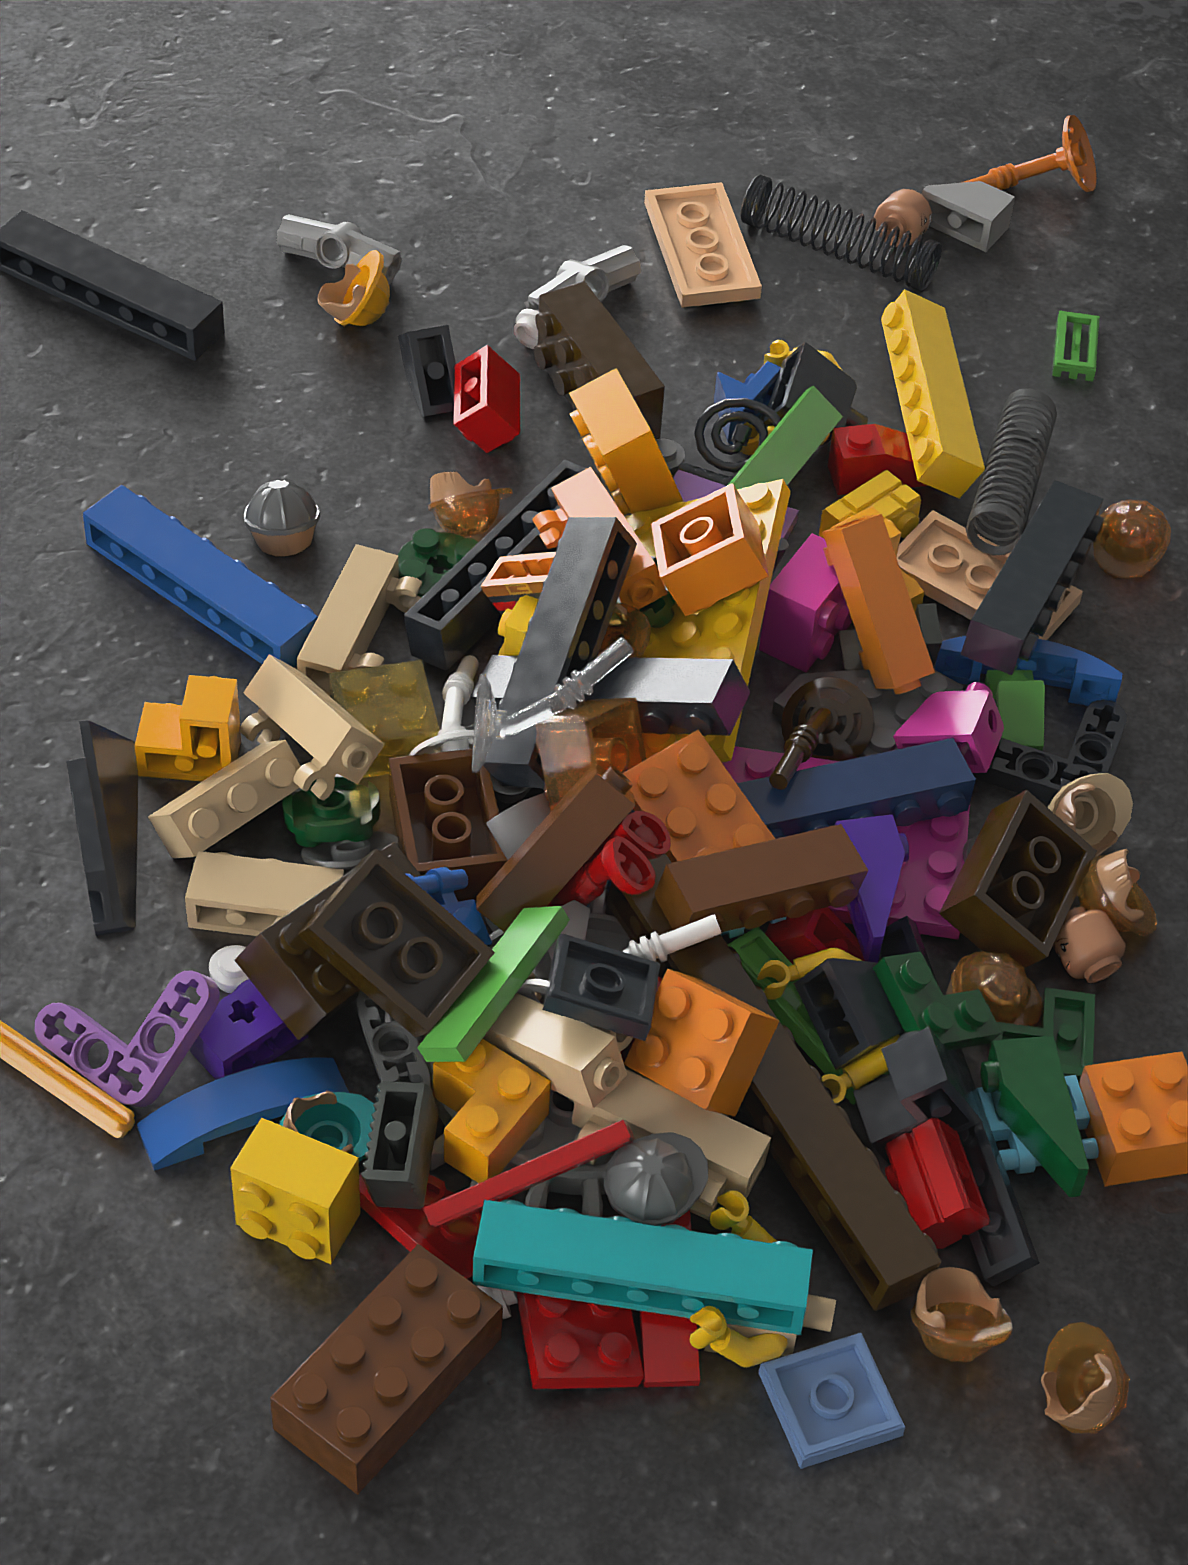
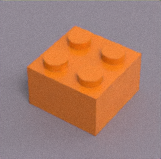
M733 483L651 523L659 577L685 616L700 609H707L717 601L742 589L751 588L760 580L769 577L758 522Z
M667 969L655 995L651 1028L645 1041L635 1038L624 1065L705 1110L736 1116L778 1026L779 1020L699 978Z
M1183 1052L1084 1066L1079 1086L1090 1115L1088 1127L1084 1130L1087 1138H1095L1097 1141L1099 1154L1095 1160L1104 1185L1111 1186L1187 1174L1188 1064Z

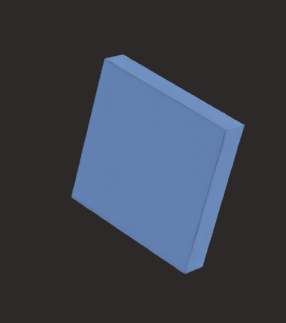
M862 1333L760 1364V1378L800 1469L903 1436L905 1430L904 1423Z

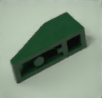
M1054 1036L993 1040L988 1060L982 1062L980 1067L983 1091L991 1093L997 1115L1069 1197H1080L1089 1171V1165Z

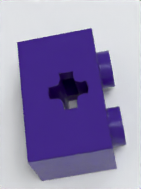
M250 979L242 982L234 992L219 1001L216 1010L189 1051L217 1080L243 1070L270 1063L307 1039L308 1034L298 1040Z

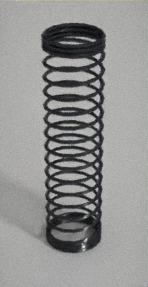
M759 175L750 183L741 205L740 217L742 223L751 227L755 225L757 229L765 227L766 231L770 234L777 231L780 238L788 235L791 242L800 240L801 245L804 247L811 244L812 249L815 251L823 248L825 255L828 256L834 253L838 260L846 257L850 265L858 261L861 269L869 266L872 273L881 270L882 276L885 278L893 274L894 281L905 280L908 287L911 286L919 291L926 289L933 279L942 252V245L939 241L929 239L922 246L923 237L919 235L910 249L905 272L898 279L896 277V270L908 250L911 240L910 231L905 232L901 238L894 257L893 269L886 274L884 266L890 259L898 241L900 232L898 226L894 227L889 234L883 250L881 265L875 270L872 265L887 234L888 224L886 221L880 225L876 232L870 250L869 261L862 265L861 257L866 251L875 231L876 219L874 217L866 224L859 242L857 257L851 261L849 253L855 246L862 231L865 218L863 213H860L854 220L847 239L846 252L839 256L837 249L843 242L853 218L851 208L845 211L836 232L834 248L828 252L826 251V244L832 237L841 215L840 204L834 206L827 219L830 208L829 200L822 202L816 213L818 206V197L816 195L810 198L804 210L807 200L805 191L799 193L794 202L795 188L793 186L787 189L783 196L784 185L782 182L778 183L773 191L772 179ZM780 187V192L776 205L769 216V210L771 207L772 200L775 196L776 191ZM792 191L787 210L780 221L784 203ZM803 195V200L799 213L792 224L795 209ZM815 199L812 213L806 226L804 227V222L808 210ZM825 204H826V209H825L824 216H823L822 221H821V223H820V225H819V227H818V229H817V231H816V233H815L816 225H817L819 216H820V214H821V212H822V209L824 208V206H825ZM779 207L776 227L771 230L768 228V223ZM837 208H838L837 215H836V219H835V221H834L833 227H832V229H831L829 235L827 236L828 229H829V226H830V222H831V220H832V218H833L834 213L836 212V210H837ZM791 210L787 232L781 234L779 228ZM765 213L764 223L762 225H758L757 223L761 220L762 216ZM803 213L799 235L794 239L791 236V232ZM848 214H849V218H848V222H847V224H846L845 230H844V232H843V234H842V236H841V238H840V240H839V236H840V232H841L842 226H843V224H844V221H845L846 217H847ZM815 216L812 225L811 239L807 243L803 242V235L808 230ZM861 218L860 224H859V228H858L857 233H856V235H855V237H854V239H853V241H852V243H851V239H852V236H853L855 227H856V225H857L859 219ZM827 219L823 233L822 244L819 247H816L814 245V240L821 232ZM871 223H872V227H871L870 234H869L868 239H867V241H866V243H865V245H864V247H863V243H864V240H865V236H866L867 231H868V229H869V227H870V225H871ZM884 228L883 234H882V237H881V240H880V242H879V244H878V246H877V248H876V250H875L876 243H877V240H878V238H879V235H880L882 229ZM894 233H895V237H894L892 246H891V248H890V250H889V252H888V254H887V250H888L889 244H890L891 239H892V237H893V235H894ZM907 238L905 247H904L903 252H902V254H901V256H900V258H899V254H900L901 248H902V246H903V243H904L905 239ZM919 242L918 247H917V250H916V253H915L914 258H913V260H912V262H911V258H912L913 252H914V250H915V248H916L917 243ZM911 269H912L911 277H910V283H909V282H908V274L910 273V271H911Z

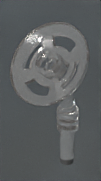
M620 637L580 672L577 670L572 671V679L565 677L562 680L563 686L557 684L554 687L555 693L510 716H507V711L497 710L490 681L486 674H480L474 722L472 772L478 773L495 739L505 740V735L514 736L567 707L574 709L577 706L576 700L579 702L584 701V693L591 695L593 693L592 687L633 653L629 643Z

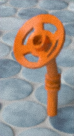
M1069 115L1065 118L1063 125V147L1057 148L1056 153L1015 166L1012 163H1008L1004 166L992 168L988 174L964 182L982 181L1002 190L1016 186L1020 180L1061 168L1062 171L1069 170L1074 180L1085 192H1091L1096 187L1097 177L1095 160L1087 133L1080 120L1075 115Z

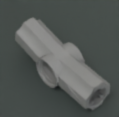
M288 214L282 218V223L277 231V244L280 246L281 251L318 259L322 265L328 268H345L347 264L357 265L366 254L377 250L383 255L384 265L382 273L387 278L389 285L393 282L401 265L402 257L400 256V251L364 236L361 229L351 222H342L334 225ZM336 239L342 244L343 251L338 247Z
M622 245L583 262L573 259L565 261L560 266L556 278L528 296V300L524 302L526 309L539 311L540 294L582 281L588 284L601 302L609 291L636 281L638 274H641L640 260L636 257L633 248Z

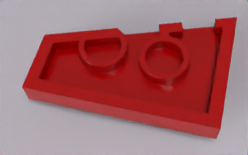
M429 1174L424 1207L455 1193L446 1189L444 1181ZM359 1175L360 1207L409 1252L419 1244L473 1283V1257L483 1209L442 1228L430 1226L423 1208L377 1207L371 1199L362 1175Z

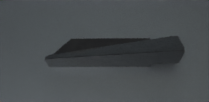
M90 720L79 721L84 758L66 760L95 936L130 931L136 927L138 770L135 742Z

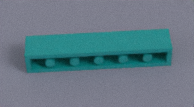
M484 1200L473 1257V1284L690 1318V1316L705 1306H713L724 1315L726 1324L801 1335L807 1307L813 1249L799 1248L795 1244L786 1241L766 1243L747 1240L732 1233L714 1235L694 1232L679 1225H665L661 1227L635 1223L629 1218L620 1216L602 1218L582 1215L568 1208L549 1210L529 1207L515 1200H503L500 1202Z

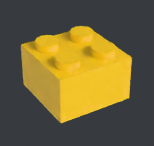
M261 1117L230 1168L236 1225H239L252 1237L258 1239L270 1238L284 1244L293 1253L302 1258L310 1260L317 1258L332 1264L360 1215L359 1159L354 1155Z

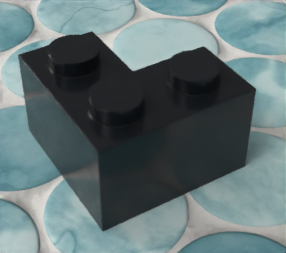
M929 1027L921 1031L908 1032L899 1037L895 1043L882 1048L881 1050L890 1074H883L869 1082L868 1085L853 1091L870 1144L889 1164L890 1161L885 1149L886 1143L904 1133H911L913 1128L931 1118L940 1119L958 1133L983 1122L964 1069Z

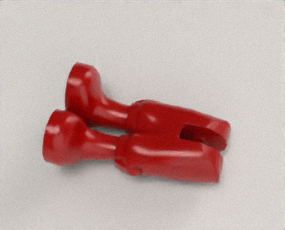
M635 811L628 814L546 907L563 906L572 900L587 906L603 894L606 882L610 879L618 889L631 895H640L651 889L655 884L656 875L649 860L661 857L669 851L671 846L670 834L664 823L649 812Z

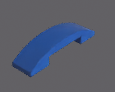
M966 636L942 641L934 669L957 683L969 685L973 682H979L980 674H986L987 670H997L960 655ZM1038 639L1029 662L1021 659L1016 670H1032L1034 680H1042L1044 685L1070 689L1068 702L1089 706L1096 700H1110L1116 703L1123 673L1090 654L1043 639Z
M317 1057L280 1061L225 1076L183 1094L138 1122L137 1129L155 1171L204 1154L203 1142L256 1125L261 1117L271 1120L285 1115L294 1098H303L325 1091L347 1093L349 1091L333 1058Z

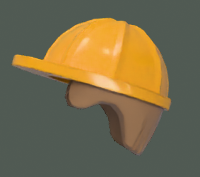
M377 250L370 251L357 265L347 264L345 266V276L342 280L335 283H325L321 287L317 298L319 305L342 326L347 324L366 326L374 323L385 313L386 307L389 305L390 287L387 278L382 273L384 265L383 255Z

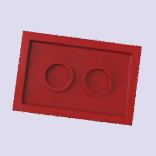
M516 1292L533 1389L638 1387L644 1378V1372L631 1309Z

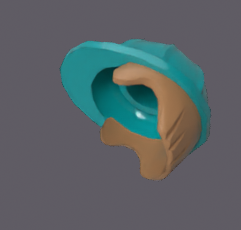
M325 1091L303 1098L297 1097L292 1100L287 1112L280 1121V1125L358 1157L360 1162L366 1158L365 1153L369 1151L366 1144L370 1141L368 1134L372 1131L370 1124L374 1121L371 1115L375 1112L374 1103L362 1095L347 1092Z

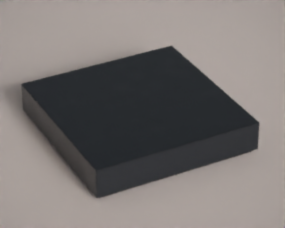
M560 933L554 949L542 1010L645 1041L651 1028L660 964Z

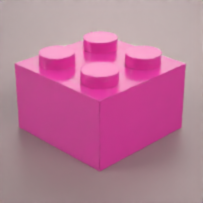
M813 533L770 584L759 645L760 651L804 672L809 670L817 658L823 660L827 656L836 633L839 630H847L852 622L834 565L828 566L823 548L827 547L824 538Z

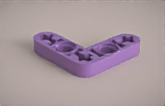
M183 971L177 974L169 982L129 1045L80 1009L63 1003H51L45 1006L38 1013L34 1030L37 1039L43 1046L115 1100L134 1107H145L152 1104L159 1097L211 1018L219 1003L220 992L216 982L204 974L195 971ZM190 986L197 988L196 992L201 996L196 1005L189 1003L190 998L185 994ZM171 1011L180 1012V1016L188 1018L186 1024L177 1018L171 1017ZM58 1018L64 1019L63 1024L73 1033L80 1034L76 1041L58 1035L59 1030L54 1026ZM170 1025L175 1033L174 1044L167 1052L159 1053L154 1046V1036L160 1027ZM104 1041L109 1050L107 1061L102 1067L93 1069L88 1061V1052L94 1043ZM121 1068L127 1072L138 1074V1079L143 1084L140 1092L133 1091V1085L128 1080L115 1074Z

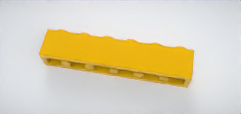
M904 289L896 301L891 302L885 308L881 321L917 481L960 499L982 474L985 467L944 307Z

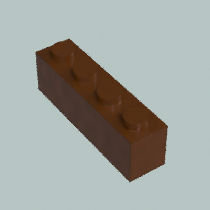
M842 824L666 864L654 896L673 930L714 914L721 932L743 927L754 929L767 921L784 917L799 918L810 911L829 906L833 908L846 906L857 897L858 891L869 870Z

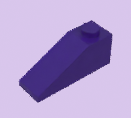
M893 814L841 820L835 823V825L842 824L869 870L858 891L857 897L854 901L847 904L864 960L867 962L878 963L903 862H908L909 860L907 837L904 833L898 832Z

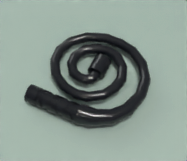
M748 398L724 399L709 406L697 419L694 431L697 451L708 464L717 469L732 473L739 472L750 457L747 460L736 463L724 462L716 458L706 447L704 430L707 422L714 414L727 408L744 407L765 415L776 427L782 419L775 410L761 402ZM743 411L723 414L713 424L710 434L714 448L723 454L729 455L737 454L742 450L743 446H747L753 431L752 428L746 425L737 424L731 439L733 445H726L722 442L720 434L722 428L730 422L742 421L754 426L759 434L757 449L768 437V431L763 421L754 414ZM681 462L678 469L725 486L734 478V476L729 477L720 473L717 474L707 469L703 470L700 467Z

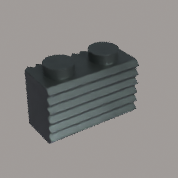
M382 1081L377 1085L379 1092L375 1095L377 1100L373 1105L375 1112L371 1114L374 1121L370 1124L372 1131L368 1134L370 1141L366 1144L369 1151L365 1153L367 1161L363 1163L365 1171L361 1173L371 1199L377 1207L421 1209L424 1207L439 1115L438 1105H435L436 1100H434L430 1090L431 1086L425 1083Z

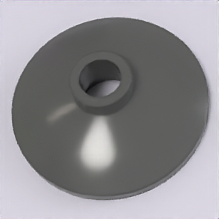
M373 831V835L369 839L361 842L344 840L323 842L315 847H304L302 849V859L305 863L313 866L344 869V875H346L373 850L378 849L381 851L393 842L399 847V839L394 834L388 832Z

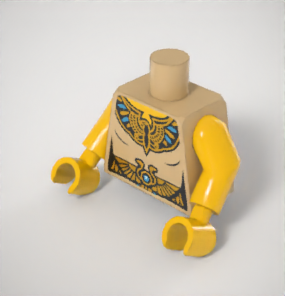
M729 1191L717 1197L718 1203L725 1208L721 1207L711 1212L710 1223L714 1228L725 1230L732 1227V1234L739 1235L747 1240L766 1243L777 1241L751 1216H748L749 1205L746 1198L740 1192ZM808 1294L802 1327L830 1332L836 1300ZM705 1306L690 1316V1321L701 1327L690 1334V1343L694 1348H705L704 1351L717 1352L742 1367L748 1368L779 1358L781 1355L793 1354L797 1334L726 1324L724 1315L713 1306Z

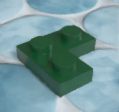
M922 952L883 957L873 967L905 1033L921 1031L929 1027L948 1051L988 1044L1002 1034L980 989L943 995Z
M1045 987L1042 998L1041 1028L997 1022L1002 1034L995 1040L1054 1036L1064 1076L1076 1075L1079 1083L1084 1066L1093 1065L1095 994ZM992 1042L989 1043V1053L992 1046Z

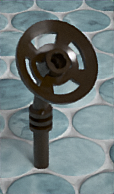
M825 677L812 680L793 693L782 715L781 727L785 741L784 755L769 778L771 786L779 790L785 789L800 764L809 760L810 757L841 762L859 758L864 753L873 736L875 719L868 698L857 686L840 678ZM820 689H837L845 692L852 698L842 704L832 698H821ZM805 699L807 702L800 711L798 726L793 729L794 713L800 702ZM813 707L810 718L806 721L807 714ZM861 714L859 734L850 746L846 741L854 729V715ZM841 717H846L847 721L845 729L841 733V735H839L838 733L842 728ZM818 744H831L834 755L820 756L812 753Z

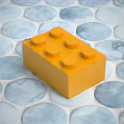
M617 368L569 393L577 410L569 414L581 437L585 436L582 440L605 485L612 492L610 494L623 516L629 513L634 514L639 511H648L670 506L677 502H684L653 433Z

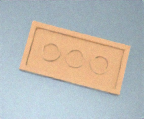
M722 182L645 190L644 203L681 308L760 299L762 285Z
M932 510L899 544L897 561L900 569L919 583L926 596L971 620L1011 552L1006 555H990L981 552L967 538L965 527ZM978 535V537L987 544L998 546L997 544ZM1072 585L1070 589L1066 588L1057 612H1053L1043 637L1039 636V639L1047 640L1080 604L1082 590Z

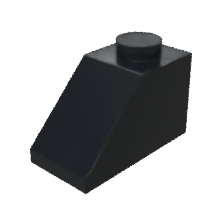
M443 325L398 335L406 379L422 417L454 411L456 361L449 326Z

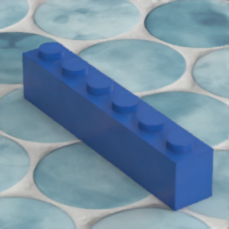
M123 485L117 487L83 512L87 545L259 663L263 664L270 654L293 668L297 665V657L318 618L310 607L305 604H299L284 594L277 585L269 581L266 582L251 572L243 562L237 559L233 560L217 549L210 540L199 537L184 527L177 518L166 515L154 507L147 498L142 495H136Z

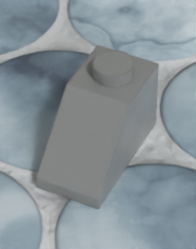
M982 181L928 185L922 191V195L929 202L932 210L930 227L984 252H987L1009 228L1015 196Z

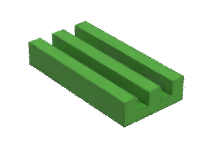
M1059 311L1056 323L1052 376L1060 377L1061 372L1066 371L1069 372V378L1077 379L1078 373L1085 374V381L1093 382L1096 372L1100 316ZM1066 322L1073 323L1070 360L1064 359ZM1082 324L1089 325L1086 362L1079 361Z

